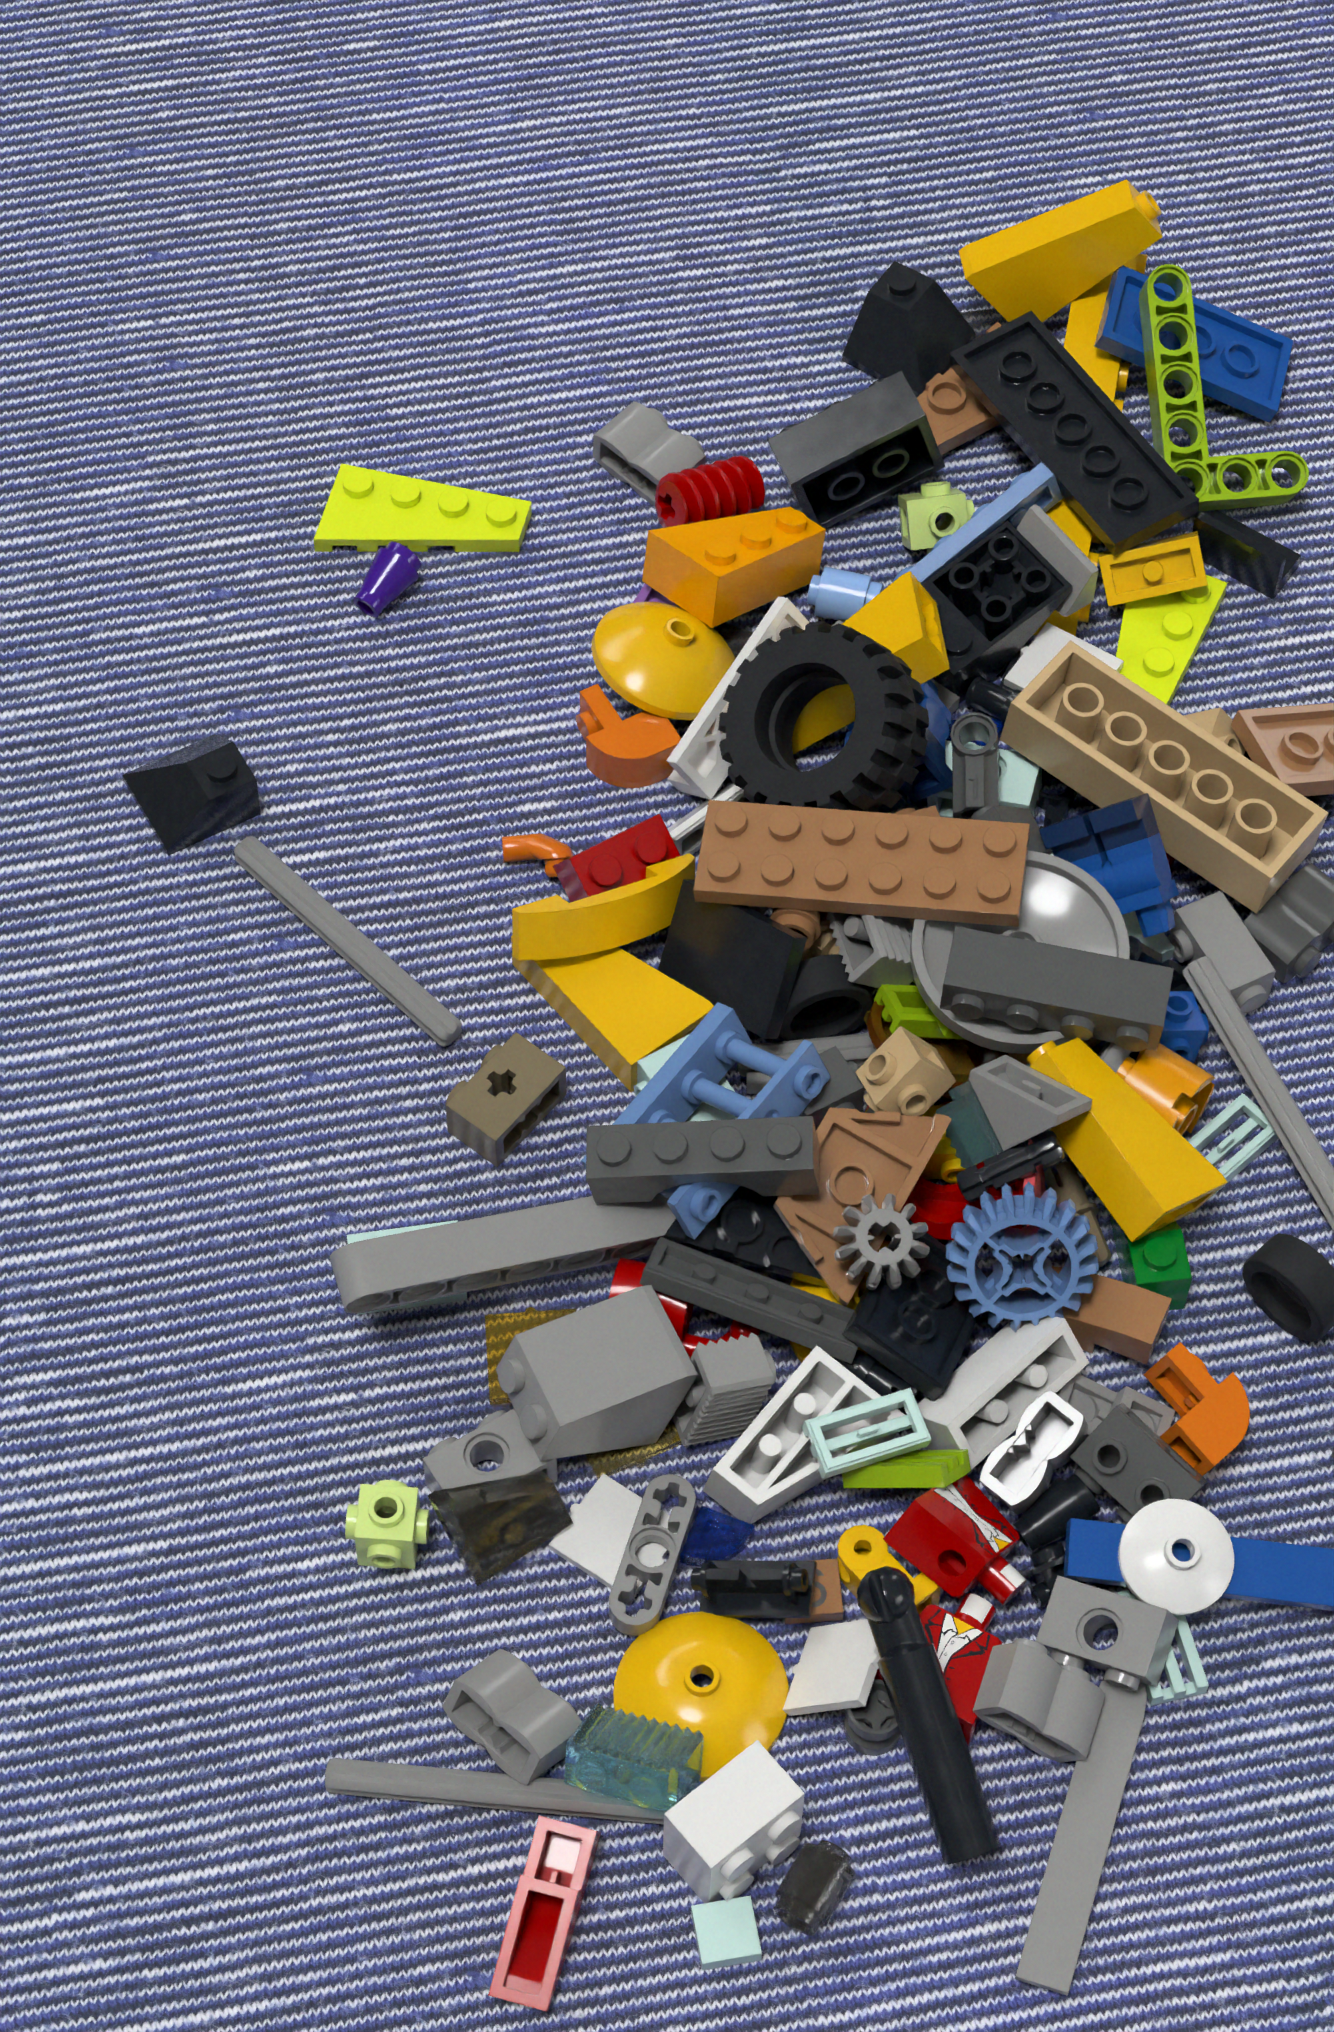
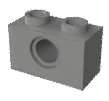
M514 1408L508 1412L499 1410L488 1415L479 1423L477 1429L459 1439L450 1437L439 1442L430 1450L428 1456L423 1458L425 1484L459 1536L557 1482V1458L539 1460L530 1439L522 1432L520 1419ZM483 1460H494L501 1464L497 1469L489 1472L480 1471L474 1467Z
M1057 1575L1035 1642L1045 1646L1048 1653H1051L1050 1657L1059 1665H1070L1082 1670L1084 1665L1106 1671L1103 1680L1125 1689L1137 1691L1140 1682L1153 1687L1158 1686L1179 1620L1167 1609ZM1106 1624L1117 1625L1118 1636L1115 1643L1105 1650L1094 1649L1093 1638L1096 1631Z

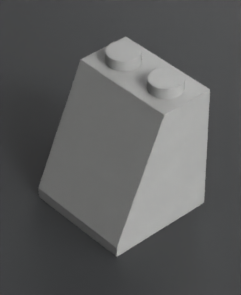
M652 1285L640 1286L516 1334L496 1368L500 1387L508 1394L520 1419L522 1432L530 1439L540 1461L655 1444L698 1376Z

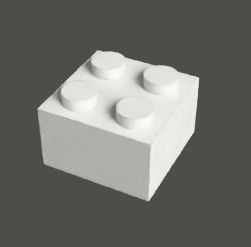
M756 1740L664 1813L663 1856L703 1903L719 1901L722 1898L728 1902L730 1899L740 1896L752 1884L754 1880L752 1874L765 1863L770 1861L773 1865H776L786 1859L800 1843L798 1837L801 1833L805 1793L763 1745Z

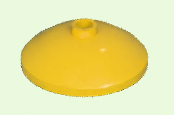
M660 602L629 603L612 609L598 623L591 645L592 656L599 673L616 693L642 710L676 720H694L736 659L724 638L714 628H710L680 607Z
M688 1612L659 1621L652 1629L639 1635L631 1643L623 1655L616 1672L613 1690L614 1711L624 1739L644 1762L666 1775L688 1781L704 1782L756 1740L768 1752L772 1749L786 1722L787 1714L783 1711V1707L789 1692V1686L783 1663L777 1652L765 1637L754 1628L733 1617L718 1616L706 1612ZM697 1674H706L712 1679V1683L706 1687H698L693 1684L691 1679Z

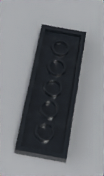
M1032 311L949 353L950 367L1036 466L1042 462L1054 474L1063 498L1114 557L1199 512V498Z

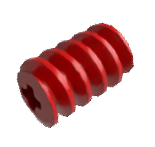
M733 456L728 460H718L712 464H702L697 468H687L681 472L668 473L661 478L656 488L655 507L658 520L662 528L749 514L751 509H759L764 504V482L758 467L751 459L745 456Z

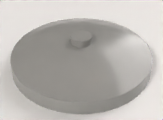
M1028 851L1019 927L915 919L910 944L911 969L914 981L923 1000L933 1014L954 1033L972 1043L995 1051L1017 1054L1032 1053L1041 1045L1051 1040L1058 1046L1072 1039L1063 1036L1057 1031L1037 1027L1031 1030H1021L1011 1027L1005 1021L986 1017L965 1019L956 1016L950 1010L940 1009L943 983L955 926L1118 958L1129 959L1130 956L1129 937L1125 921L1118 906L1106 889L1095 878L1076 865L1059 857L1035 851Z

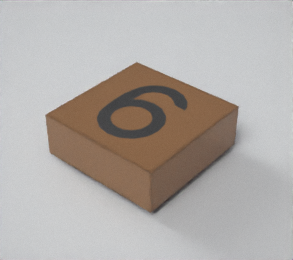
M838 1559L810 1560L817 1562L810 1618H784L785 1624L843 1620Z

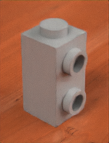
M1222 890L1176 909L1174 914L1176 927L1171 929L1168 940L1175 948L1173 951L1175 958L1181 963L1186 962L1188 965L1201 957H1209L1242 1013H1249L1261 1007L1269 998L1276 971Z

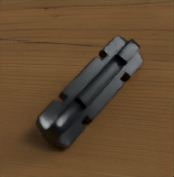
M1047 1130L1032 1137L1033 1143L1028 1146L1022 1142L984 1160L985 1166L980 1169L974 1165L959 1172L956 1178L964 1198L968 1202L974 1203L980 1200V1196L984 1191L989 1193L988 1189L992 1187L999 1191L1005 1183L1011 1185L1037 1173L1036 1167L1043 1164L1044 1168H1047L1062 1161L1065 1157L1064 1150L1056 1134L1052 1130Z

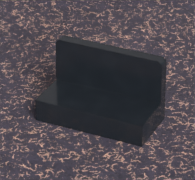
M1215 510L1211 516L1200 512L1194 520L1192 532L1198 531L1203 562L1271 599L1276 597L1299 567L1300 554L1218 510Z

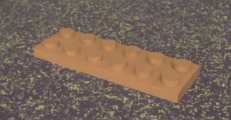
M709 800L693 889L695 902L1019 927L1030 839V824Z

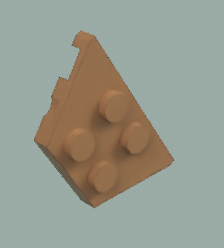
M832 1107L828 1109L816 1130L819 1141V1194L779 1196L773 1207L841 1305H848L866 1273L862 1270L857 1278L850 1280L846 1277V1273L851 1265L855 1263L854 1260L849 1259L843 1262L835 1260V1251L847 1245V1243L838 1241L833 1237V1231L836 1226H850L842 1216L843 1211L847 1206H851L862 1212L861 1199L868 1194L872 1195L878 1208L881 1209L885 1196L890 1193L896 1196L894 1211L900 1213L952 1118L941 1114L926 1117L900 1115V1112L878 1110L875 1113H863L857 1109ZM883 1232L878 1237L874 1236L870 1244L873 1250L878 1252L887 1236L886 1232Z

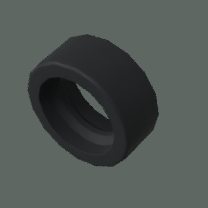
M820 955L800 961L779 1036L785 1041L843 1036L855 1030L867 1020L873 1005L871 990L867 985L848 981L850 973L845 972L846 964L842 963L843 955Z
M1278 1233L1270 1238L1244 1263L1242 1276L1247 1290L1263 1312L1283 1330L1301 1340L1316 1341L1334 1326V1267L1308 1243L1292 1235Z

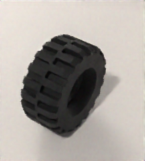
M824 621L809 622L805 625V630L794 625L781 630L779 633L780 640L777 642L767 638L755 648L758 655L752 661L745 658L736 670L741 675L735 686L728 685L723 700L729 702L727 713L721 712L719 714L718 730L726 734V739L720 741L719 747L722 759L732 764L728 767V775L734 785L744 789V796L752 803L879 812L878 808L883 804L892 808L902 798L898 790L905 781L909 784L913 783L919 770L913 768L917 756H925L928 740L921 737V729H926L929 726L928 710L917 704L924 700L925 695L920 683L911 677L912 670L901 658L892 654L889 649L873 639L839 623L831 626ZM849 684L855 700L856 714L854 727L846 745L835 758L825 765L810 771L800 772L795 763L792 750L793 731L800 713L807 703L820 692L837 685Z

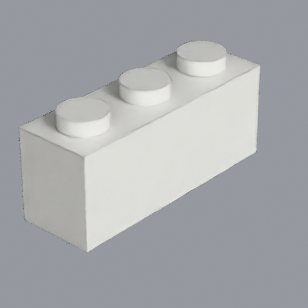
M1045 1316L1040 1318V1322L1036 1326L1031 1323V1320L1021 1321V1326L1016 1333L1010 1328L1009 1322L952 1373L944 1391L934 1401L927 1396L917 1405L932 1439L927 1446L928 1449H968L970 1468L972 1470L1017 1429L1021 1416L1035 1399L1049 1391L1057 1393L1089 1364L1066 1319Z

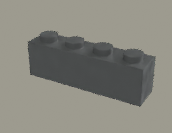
M955 926L943 983L940 1009L950 1010L956 1016L965 1019L986 1017L1005 1021L1011 1027L1021 1030H1031L1037 1027L1060 1032L1069 1039L1078 1037L1084 1041L1093 1038L1113 1042L1118 1047L1128 1051H1143L1145 1049L1157 1051L1164 1027L1174 968Z

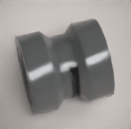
M874 1679L865 1706L848 1708L845 1713L844 1733L846 1739L854 1750L864 1755L878 1756L888 1753L897 1745L901 1738L899 1726L884 1682L881 1679ZM864 1721H865L867 1724L871 1725L872 1728L868 1727V1726L864 1723Z

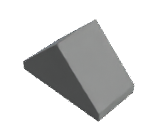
M1003 1055L970 1071L969 1081L1003 1151L1091 1109L1093 1099L1007 1055Z

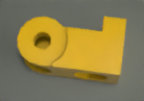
M858 1525L847 1529L841 1535L837 1545L839 1576L842 1583L856 1598L859 1583L867 1572L889 1566L905 1573L914 1585V1602L919 1614L929 1604L939 1606L941 1587L923 1572L913 1578L893 1555L888 1552L887 1543L883 1540L884 1536L876 1528Z

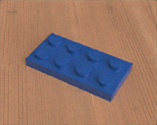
M1123 265L1112 275L1094 347L1146 369L1139 309V292L1149 276ZM1165 283L1154 284V291L1158 298L1169 302L1175 300L1176 295L1171 286ZM1192 296L1202 394L1266 422H1270L1278 412L1293 340ZM1170 331L1159 332V340L1165 348L1169 350L1180 349V340L1176 334ZM1170 379V380H1172V381H1175V382L1181 384L1179 381H1177V380H1175V379Z

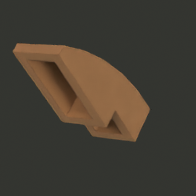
M1052 1266V1269L1059 1274L1062 1267ZM1089 1275L1093 1279V1289L1090 1294L1078 1293L1081 1297V1306L1078 1311L1062 1306L1064 1319H1066L1082 1350L1093 1353L1097 1344L1147 1365L1167 1320L1172 1298L1105 1276ZM1023 1287L1016 1290H1030L1032 1288Z

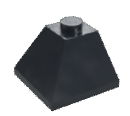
M894 261L868 291L842 354V361L877 379L888 378L902 371L917 398L925 391L926 383L938 373L943 375L951 368L949 353L972 342L975 339V331L934 279Z
M216 734L122 775L125 785L168 856L261 815L257 780L235 743Z

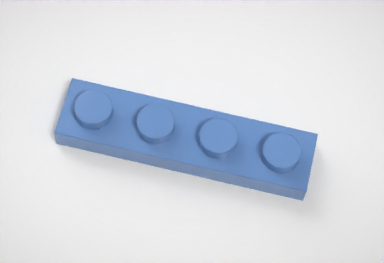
M1041 462L1030 472L1027 471L1017 476L1009 489L993 502L980 506L966 524L952 535L942 537L929 554L914 566L906 567L900 571L893 582L901 575L911 571L922 585L1006 521H1009L1017 528L1031 506L1036 504L1046 513L1063 499L1054 474Z

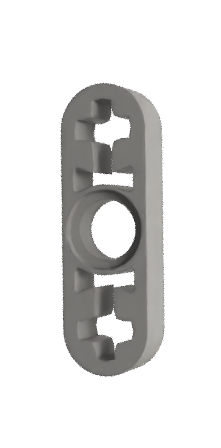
M666 1474L655 1478L648 1484L609 1595L610 1620L613 1626L623 1634L639 1636L652 1629L660 1620L695 1515V1491L692 1485L681 1476ZM669 1494L678 1496L679 1506H674L668 1520V1529L658 1525L661 1518L660 1501H665ZM648 1542L660 1543L668 1550L669 1558L661 1566L647 1567L641 1564L636 1557L638 1548ZM637 1580L647 1584L644 1591V1608L646 1609H639L636 1617L626 1614V1605L624 1603H631L637 1589Z

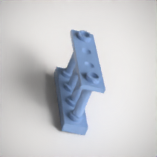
M717 1002L612 1125L685 1122L701 1102L737 1117V1119L798 1117L813 1098L820 1093L831 1076L812 1042L804 1039L787 1060L751 1045L752 1041L734 1009ZM736 1062L772 1077L753 1100L718 1085L719 1081ZM585 1155L584 1158L581 1160V1162H582V1164L584 1165V1167H585V1169H586V1155ZM719 1182L688 1183L665 1189L658 1194L668 1198L667 1204L686 1236L695 1240L706 1225L715 1218L722 1206L738 1189L739 1185Z

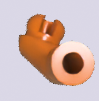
M545 834L502 837L504 863L544 859L545 873L548 877H558L553 866L574 856L570 846Z

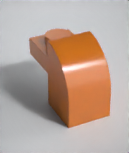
M598 684L580 691V713L576 715V723L582 737L586 741V766L597 778L617 787L640 788L655 784L670 776L674 768L666 760L681 740V737L668 718L644 710L622 720Z
M1179 1342L1143 1374L1181 1417L1160 1437L1202 1476L1216 1466L1244 1438L1250 1419L1249 1402L1246 1392L1234 1372L1218 1384L1208 1373L1203 1361L1190 1353Z

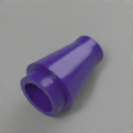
M393 541L389 542L385 548H378L362 586L353 599L354 604L365 614L377 618L384 608L418 580L419 575L417 572L422 566L419 558L404 545Z

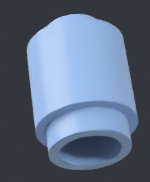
M825 566L821 576L814 574L812 576L807 604L815 605V616L832 620L839 619L845 622L882 592L884 584L873 582L872 576Z

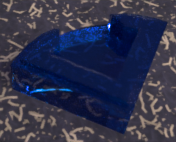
M701 1506L680 1554V1563L702 1567L706 1560H730L734 1558L751 1541L755 1532V1525Z

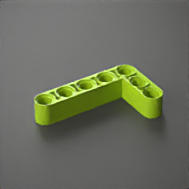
M1165 264L1158 266L1151 272L1139 292V309L1154 449L1178 476H1186L1192 480L1195 485V495L1199 498V511L1272 506L1289 502L1305 487L1309 477L1307 463L1295 452L1277 451L1209 457L1191 282L1187 273L1176 265ZM1166 283L1171 286L1176 295L1175 300L1169 302L1158 298L1154 291V284ZM1170 331L1176 334L1180 340V349L1169 350L1165 348L1159 340V332ZM1175 379L1184 386L1185 397L1177 399L1169 396L1164 388V380ZM1178 427L1185 430L1191 440L1190 446L1178 447L1173 444L1169 437V429ZM1273 468H1282L1291 475V488H1281L1276 485L1271 475ZM1234 472L1238 474L1243 480L1244 490L1242 492L1229 490L1224 485L1223 473Z

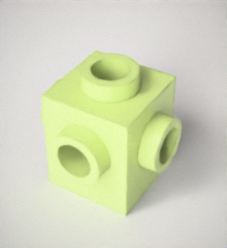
M948 481L921 484L920 493L898 495L902 545L908 549H926L927 554H929L942 537L952 535L971 519L975 512L973 501L971 499L966 500V494L959 489H951L950 482ZM942 513L940 521L935 524L937 516Z
M382 1480L375 1485L360 1484L358 1505L348 1504L345 1525L346 1539L355 1540L358 1565L384 1569H415L418 1544H427L430 1510L420 1509L418 1488L408 1487L400 1481Z

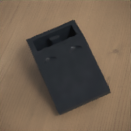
M1006 521L922 584L937 603L950 669L933 679L959 696L960 704L965 700L967 689L971 682L977 677L990 681L997 676L1073 590V586L1009 521Z

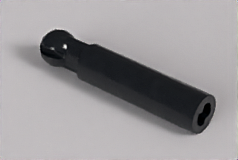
M884 1566L867 1572L860 1581L857 1590L858 1606L865 1617H867L880 1656L877 1664L944 1864L958 1863L1001 1847V1843L934 1644L929 1643L915 1605L914 1585L905 1573L893 1567Z

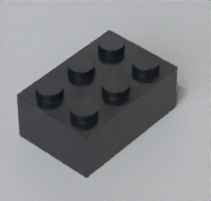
M902 371L888 378H882L873 382L865 390L843 401L834 402L827 406L824 411L799 424L789 425L779 434L767 439L800 511L825 529L945 467L926 414Z

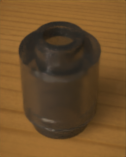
M821 1840L818 1845L805 1843L775 1892L778 1901L773 1908L774 1914L789 1927L809 1936L815 1935L819 1926H827L856 1877L855 1871L849 1865L851 1861L849 1854L839 1846L826 1840Z

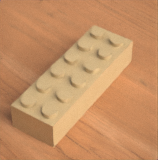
M1071 640L1011 702L1000 737L1001 741L1100 808L1148 793L1165 852L1256 914L1314 849L1328 816L1327 811Z

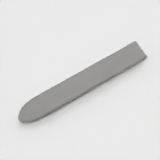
M1105 1680L1100 1683L1099 1688L1105 1693V1698L1086 1760H1078L1075 1763L1015 1976L1016 1980L1068 1996L1144 1720L1147 1693L1145 1684L1141 1682L1137 1691L1116 1686Z

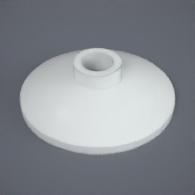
M1165 1499L1145 1506L1129 1520L1120 1538L1118 1561L1126 1585L1140 1601L1167 1609L1173 1615H1189L1208 1608L1225 1592L1233 1575L1234 1550L1227 1530L1209 1510L1191 1501ZM1174 1543H1182L1190 1550L1189 1561L1182 1562L1174 1557L1172 1553V1545Z

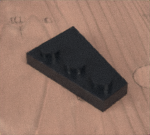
M739 1186L722 1206L715 1218L706 1225L695 1240L686 1236L677 1219L674 1220L663 1237L683 1246L828 1288L773 1206L779 1196H762L754 1190Z

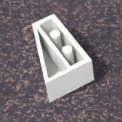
M816 1345L713 1468L703 1491L746 1526L751 1525L825 1480H822L818 1468L820 1464L818 1459L813 1458L811 1453V1441L809 1437H805L802 1430L805 1420L882 1396ZM895 1409L822 1433L825 1440L904 1416L905 1414ZM896 1433L831 1453L832 1458L892 1440Z

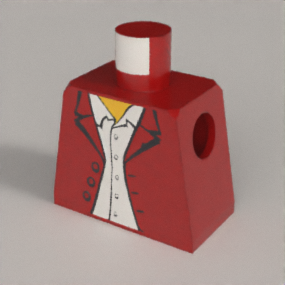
M967 1475L945 1488H932L916 1498L883 1538L895 1551L948 1594L956 1598H960L980 1583L1002 1605H1005L1027 1581L1005 1560V1557L1019 1542V1533Z
M971 1593L965 1595L955 1614L933 1604L926 1606L919 1614L929 1643L934 1644L968 1746L979 1721V1717L973 1712V1708L992 1647L1002 1645L1003 1643L998 1637L986 1632L996 1613V1609L986 1599ZM877 1669L874 1679L883 1680L880 1670Z

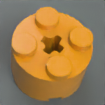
M1160 1043L1157 1051L1149 1049L1140 1051L1136 1060L1130 1056L1127 1057L1116 1072L1181 1135L1185 1131L1190 1133L1193 1131L1211 1098L1215 1086L1211 1082L1215 1079L1213 1075Z

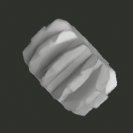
M890 1193L885 1196L881 1209L878 1208L871 1194L865 1195L861 1199L862 1212L854 1207L847 1206L842 1216L850 1226H836L833 1231L835 1239L847 1243V1245L835 1251V1260L842 1262L849 1259L854 1260L855 1263L851 1265L846 1273V1277L850 1280L857 1278L862 1270L868 1272L866 1287L869 1290L877 1288L881 1274L884 1275L887 1285L892 1290L897 1289L901 1285L900 1271L906 1276L914 1278L919 1273L920 1268L913 1258H925L930 1250V1247L925 1243L913 1240L920 1238L928 1231V1226L925 1222L911 1225L908 1223V1220L916 1211V1207L909 1203L901 1213L894 1211L896 1196ZM883 1232H886L892 1238L888 1248L884 1247L879 1252L873 1250L870 1244L874 1236L878 1237Z

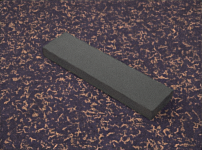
M659 1237L643 1270L640 1284L643 1286L652 1285L654 1290L805 1347L814 1349L817 1345L830 1356L852 1364L858 1350L856 1344L842 1335L854 1309L665 1238Z

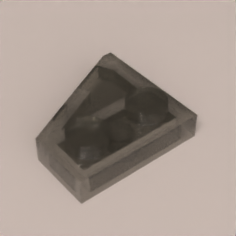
M543 1471L438 1490L428 1495L468 1577L477 1586L573 1524L554 1482Z

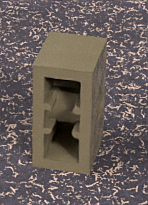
M515 1032L503 1046L497 1044L486 1054L481 1063L480 1070L468 1082L463 1080L452 1089L445 1103L448 1132L498 1167L567 1095L566 1067Z

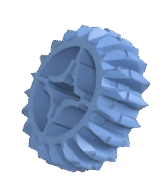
M1030 1182L1024 1186L1023 1195H1013V1189L1005 1183L1001 1188L1002 1199L995 1200L992 1195L985 1191L980 1196L982 1210L966 1204V1207L963 1209L965 1223L954 1222L951 1227V1237L955 1241L949 1242L946 1245V1258L951 1261L947 1266V1276L950 1282H957L955 1285V1296L959 1301L970 1300L969 1312L973 1317L988 1311V1324L992 1328H995L1005 1318L1010 1320V1328L1016 1333L1021 1326V1321L1031 1320V1323L1036 1326L1039 1324L1040 1318L1045 1316L1064 1319L1062 1306L1078 1311L1081 1306V1297L1078 1293L1090 1294L1093 1289V1279L1089 1275L1095 1274L1099 1269L1098 1257L1093 1255L1098 1249L1096 1236L1087 1233L1090 1230V1222L1087 1216H1074L1076 1206L1071 1198L1056 1205L1057 1195L1052 1187L1046 1190L1041 1198L1035 1197L1034 1186ZM1014 1225H1029L1021 1229L1010 1227ZM1057 1238L1068 1251L1067 1260L1059 1274L1052 1269L1051 1260L1047 1258L1051 1253V1244ZM984 1242L992 1247V1255L997 1258V1261L993 1264V1272L988 1278L982 1273L976 1262L977 1254ZM1024 1254H1029L1032 1256V1259L1024 1262L1023 1256ZM1015 1255H1021L1020 1262L1012 1260V1257ZM1023 1287L1032 1288L1030 1290H1016Z

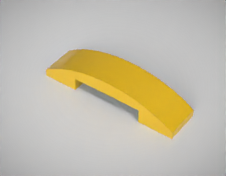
M689 853L647 866L646 879L574 902L569 903L559 895H554L513 908V957L517 960H547L586 955L629 944L671 925L683 879H695V857Z

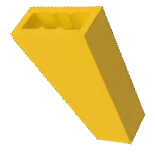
M1126 179L965 245L959 250L965 279L1008 322L1030 311L1043 322L1161 239L1163 235L1157 219L1161 215V210L1148 191L1144 190L1139 193Z
M911 571L901 575L842 623V625L851 627L859 633L868 636L889 649L892 654L901 658L912 670L911 677L918 681L920 685L950 669L937 603ZM849 684L830 687L817 694L807 703L794 727L792 737L793 754L855 721V700Z
M513 935L511 936L513 966L631 1093L634 1091V1085L637 1084V1061L690 1034L714 1007L706 998L620 947L567 958L517 960L513 957Z
M1077 1037L1058 1046L1051 1040L1041 1045L1027 1057L1026 1061L1031 1068L1093 1099L1090 1110L1049 1130L1056 1134L1064 1151L1131 1242L1195 1212L1227 1183L1224 1176L1080 1038Z

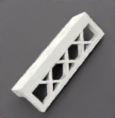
M780 596L776 598L666 760L674 768L667 780L679 792L711 800L728 776V767L732 764L722 759L719 747L720 741L726 739V734L718 730L719 714L721 712L727 713L729 702L723 700L728 685H736L741 675L736 670L744 659L752 661L758 655L755 648L767 638L777 642L780 640V631L794 625L805 630V625L809 621L788 598Z

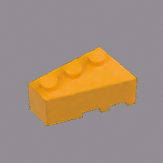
M785 507L648 530L642 582L695 616L710 628H714L773 601L778 596H784L810 584L813 574L819 575L826 529L806 517L803 512L792 507Z

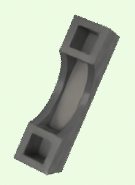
M813 1116L587 1126L586 1180L595 1204L652 1201L658 1193L665 1189L698 1182L735 1184L754 1190L762 1196L819 1194V1141Z

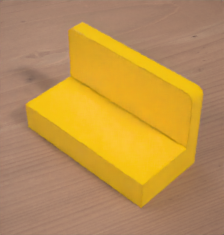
M1198 531L1140 543L1115 557L1109 550L1099 552L1098 560L1108 607L1208 585Z

